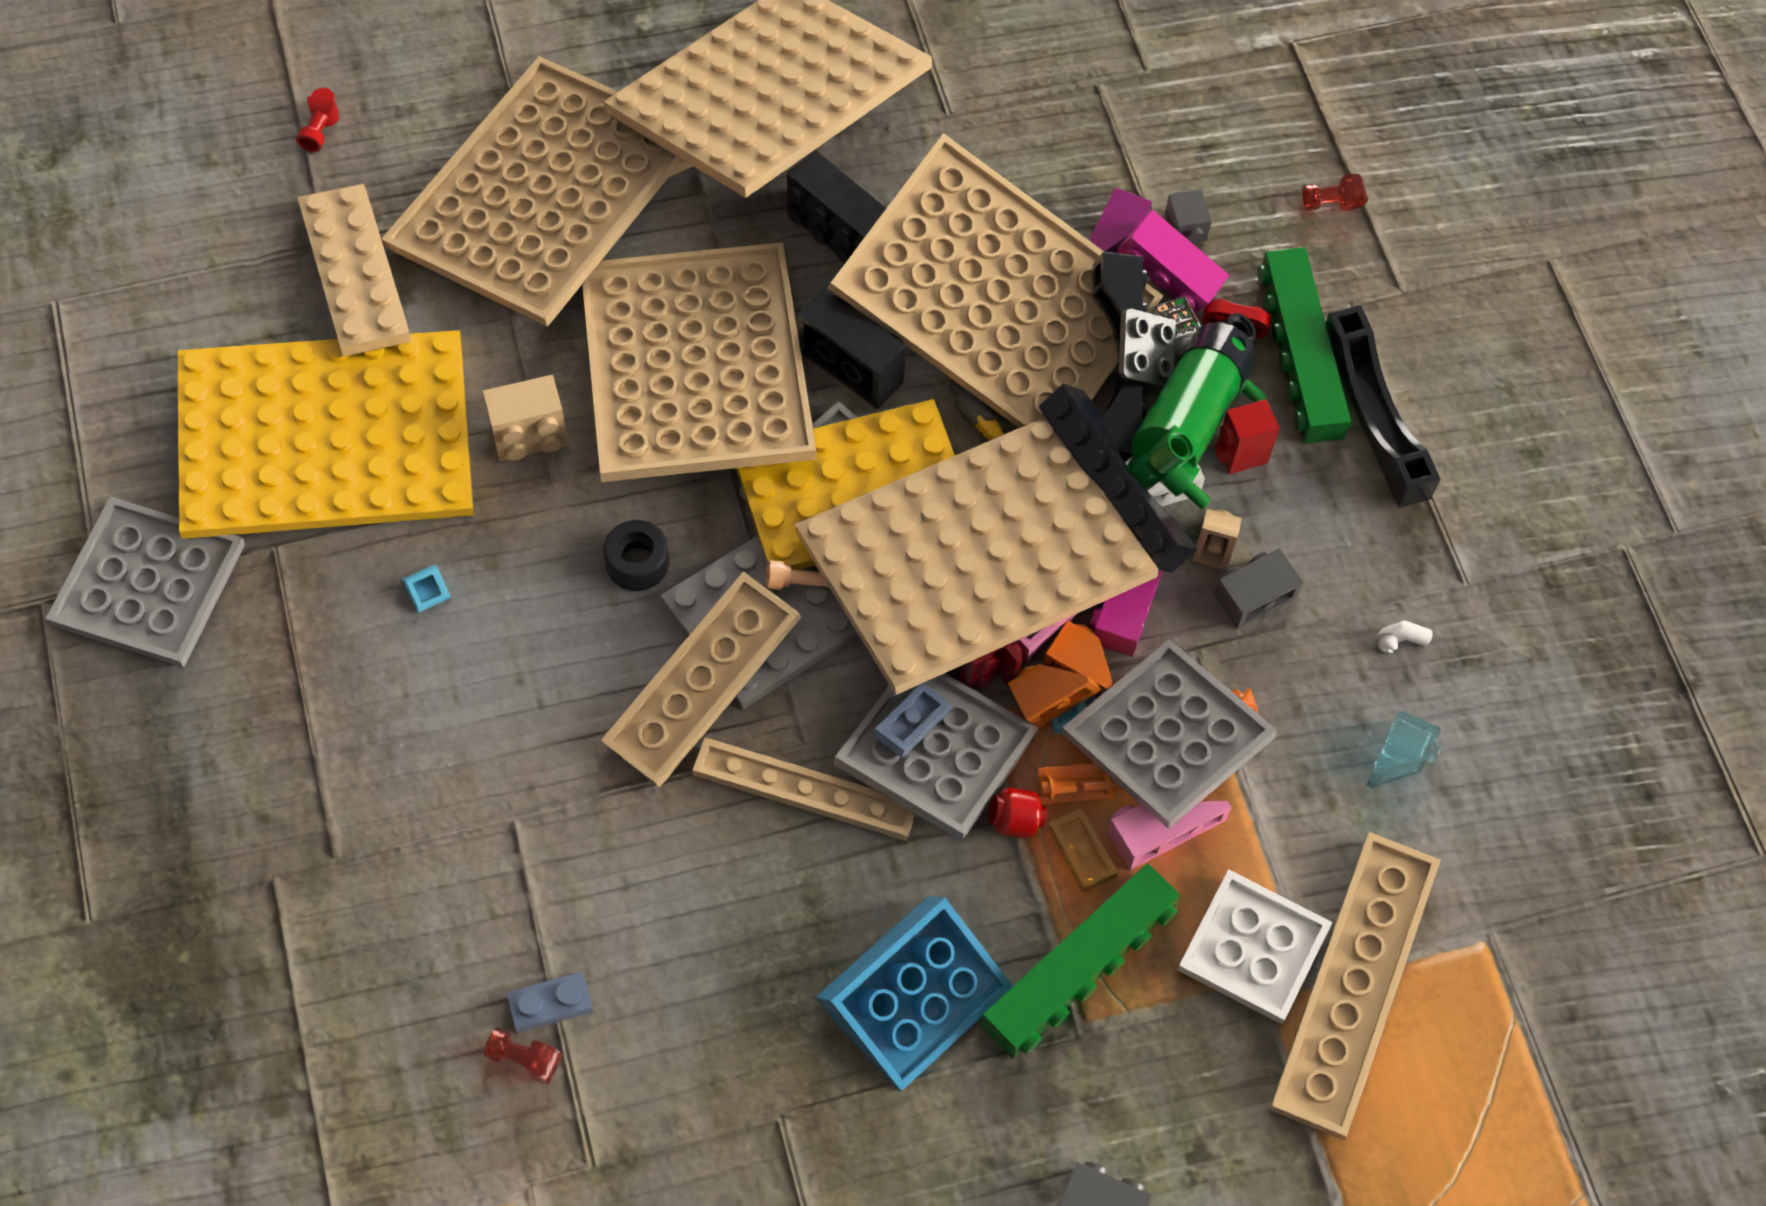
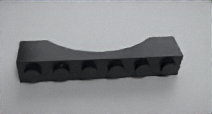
M1103 252L1093 264L1092 297L1103 310L1112 328L1117 345L1118 373L1112 398L1102 416L1111 441L1124 462L1134 456L1132 442L1142 425V420L1146 416L1147 402L1142 399L1144 383L1123 379L1119 375L1121 313L1123 310L1130 308L1147 312V303L1143 301V290L1147 283V271L1143 269V256Z
M1358 305L1330 312L1326 320V327L1339 376L1398 507L1401 508L1432 499L1441 478L1428 450L1410 433L1393 403L1381 369L1374 332L1362 306Z
M1063 383L1039 406V409L1079 466L1105 493L1158 570L1173 573L1198 549L1179 522L1151 496L1126 465L1108 435L1103 416L1086 392Z

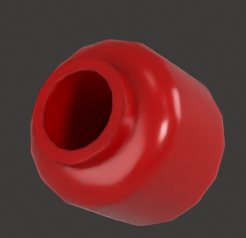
M1006 787L998 795H994L990 801L989 823L994 825L996 832L1001 836L1029 839L1035 835L1038 828H1043L1045 825L1047 809L1046 806L1041 804L1040 797L1035 791Z

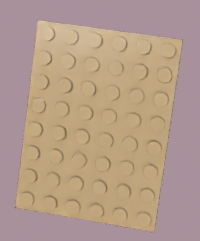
M758 0L603 101L604 109L607 114L747 198L932 68V57L829 0Z
M538 56L381 240L385 248L548 327L683 159L605 112L603 101L618 91Z
M944 133L828 286V289L888 333L898 336L906 346L1018 428L1044 418L1045 416L1039 409V406L1063 383L1084 390L1092 401L1118 363L1117 345L1112 328L1103 310L1092 297L1093 264L1104 251ZM1146 283L1143 290V301L1147 303V313H1152L1154 306L1158 305L1164 295Z
M783 242L601 260L582 284L601 482L817 459Z
M1046 417L795 524V532L895 695L1158 576V568L1105 493L1076 462Z

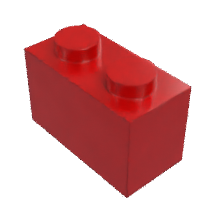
M1266 399L1226 411L1223 425L1220 426L1218 441L1215 443V453L1219 462L1225 464L1229 474L1269 462L1280 428Z

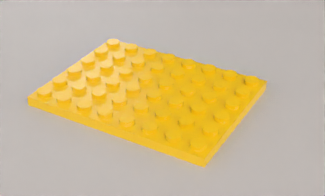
M460 330L410 334L411 342L343 357L337 339L177 350L179 533L181 539L473 516Z

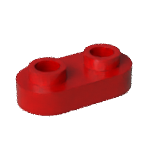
M1215 299L1204 307L1202 315L1204 325L1207 323L1223 322L1232 314L1239 313L1252 322L1256 331L1255 339L1263 338L1269 333L1272 319L1261 307L1244 306L1231 303L1225 299Z

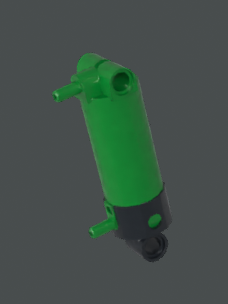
M1235 313L1223 322L1207 323L1196 330L1179 357L1178 364L1134 436L1132 442L1134 456L1127 466L1147 491L1160 482L1175 496H1179L1182 493L1186 495L1200 509H1204L1210 503V497L1193 483L1200 470L1197 464L1235 397L1242 392L1253 403L1266 399V395L1249 380V375L1255 366L1257 356L1252 343L1255 340L1256 331L1252 322L1244 315Z

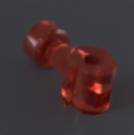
M1348 173L1344 175L1339 185L1320 189L1318 184L1314 183L1303 185L1302 199L1306 211L1318 210L1323 202H1339L1342 210L1352 211V209L1363 207L1368 202V195L1360 174Z
M498 1027L490 1034L484 1049V1057L496 1062L506 1057L525 1067L531 1079L546 1085L550 1084L563 1057L559 1050L540 1041H532L530 1047L511 1042V1034Z

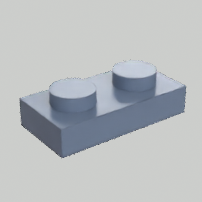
M922 683L875 728L873 736L903 758L949 713L951 704L926 684Z
M583 971L507 992L517 1034L593 1012Z

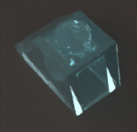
M1399 710L1366 786L1376 788L1421 773L1427 761L1433 764L1442 746V743L1436 741L1441 728Z

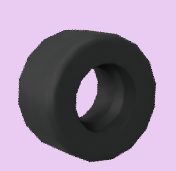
M642 520L625 521L615 526L606 537L603 546L606 571L612 581L621 588L632 591L647 590L659 584L666 576L670 564L667 539L661 529L651 522ZM633 548H643L651 553L647 560L640 563L627 562L622 557L626 551Z

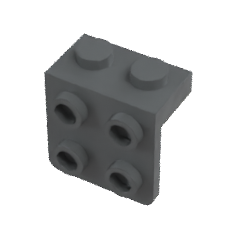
M1131 308L1125 309L1121 313L1119 375L1123 379L1144 383L1145 386L1142 387V393L1162 390L1174 371L1176 320Z

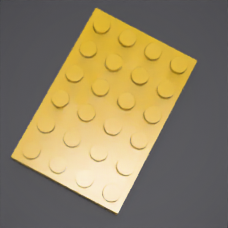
M931 399L813 428L816 460L736 468L766 563L768 560L783 561L784 565L791 566V570H800L816 565L795 532L796 523L951 458L955 454L935 400Z

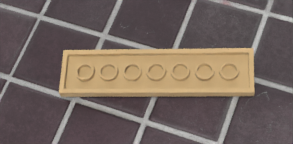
M1368 832L1269 1110L1345 1140L1432 888L1440 859Z

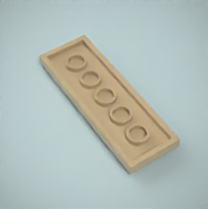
M360 184L297 197L342 357L411 342L409 328L365 185Z
M742 572L601 739V742L660 788L801 619L800 613L749 575Z

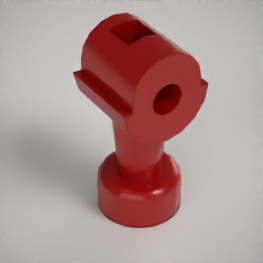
M318 88L313 91L311 96L307 97L311 117L308 126L302 127L295 139L296 143L304 150L319 152L324 143V135L321 133L323 128L334 125L340 119L334 94L328 88Z

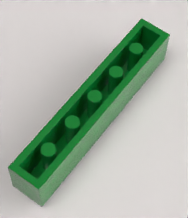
M1306 247L1266 251L1262 265L1258 266L1257 275L1260 286L1264 285L1266 291L1264 299L1266 312L1272 314L1273 341L1279 343L1281 350L1279 353L1280 369L1282 372H1286L1288 378L1286 384L1287 397L1289 401L1294 402L1296 410L1294 412L1296 431H1301L1304 444L1345 439L1351 419Z
M1147 863L983 1014L981 1026L1013 1059L1021 1051L1027 1055L1041 1042L1042 1037L1039 1035L1049 1025L1056 1028L1068 1017L1070 1011L1067 1008L1077 999L1083 1003L1094 993L1098 987L1095 982L1104 974L1111 977L1119 970L1125 962L1122 957L1130 949H1133L1135 952L1139 951L1150 940L1152 935L1149 932L1158 923L1164 927L1176 916L1178 910L1175 907L1180 894Z

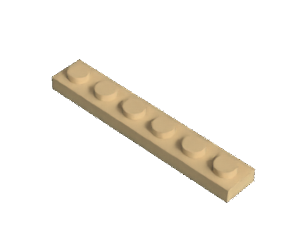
M706 737L692 770L693 776L904 841L908 840L916 816L912 811L873 788Z

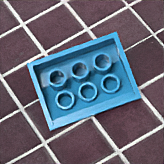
M927 896L818 994L816 999L853 1043L899 1091H903L976 1023L1013 985L947 899L944 897Z

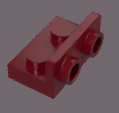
M1012 642L962 665L958 681L971 689H974L976 686L982 689L991 683L997 674L1007 687L1010 688L1008 682L1017 678L1016 676L1022 662L1020 647L1016 642Z

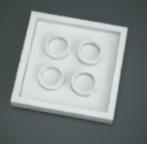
M1228 869L1177 970L1262 1015L1283 1024L1332 922Z

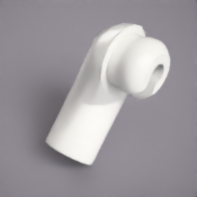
M1400 621L1380 630L1377 635L1379 640L1378 648L1382 652L1392 653L1397 650L1398 642L1404 640L1426 647L1432 639V630L1408 621Z

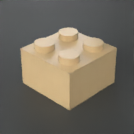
M553 375L483 390L500 462L505 460L517 461L527 455L539 452H555L561 447L569 446L563 410Z

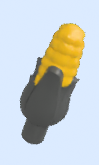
M952 381L950 383L949 389L957 398L955 401L957 409L987 440L991 441L1005 435L987 404L957 382Z

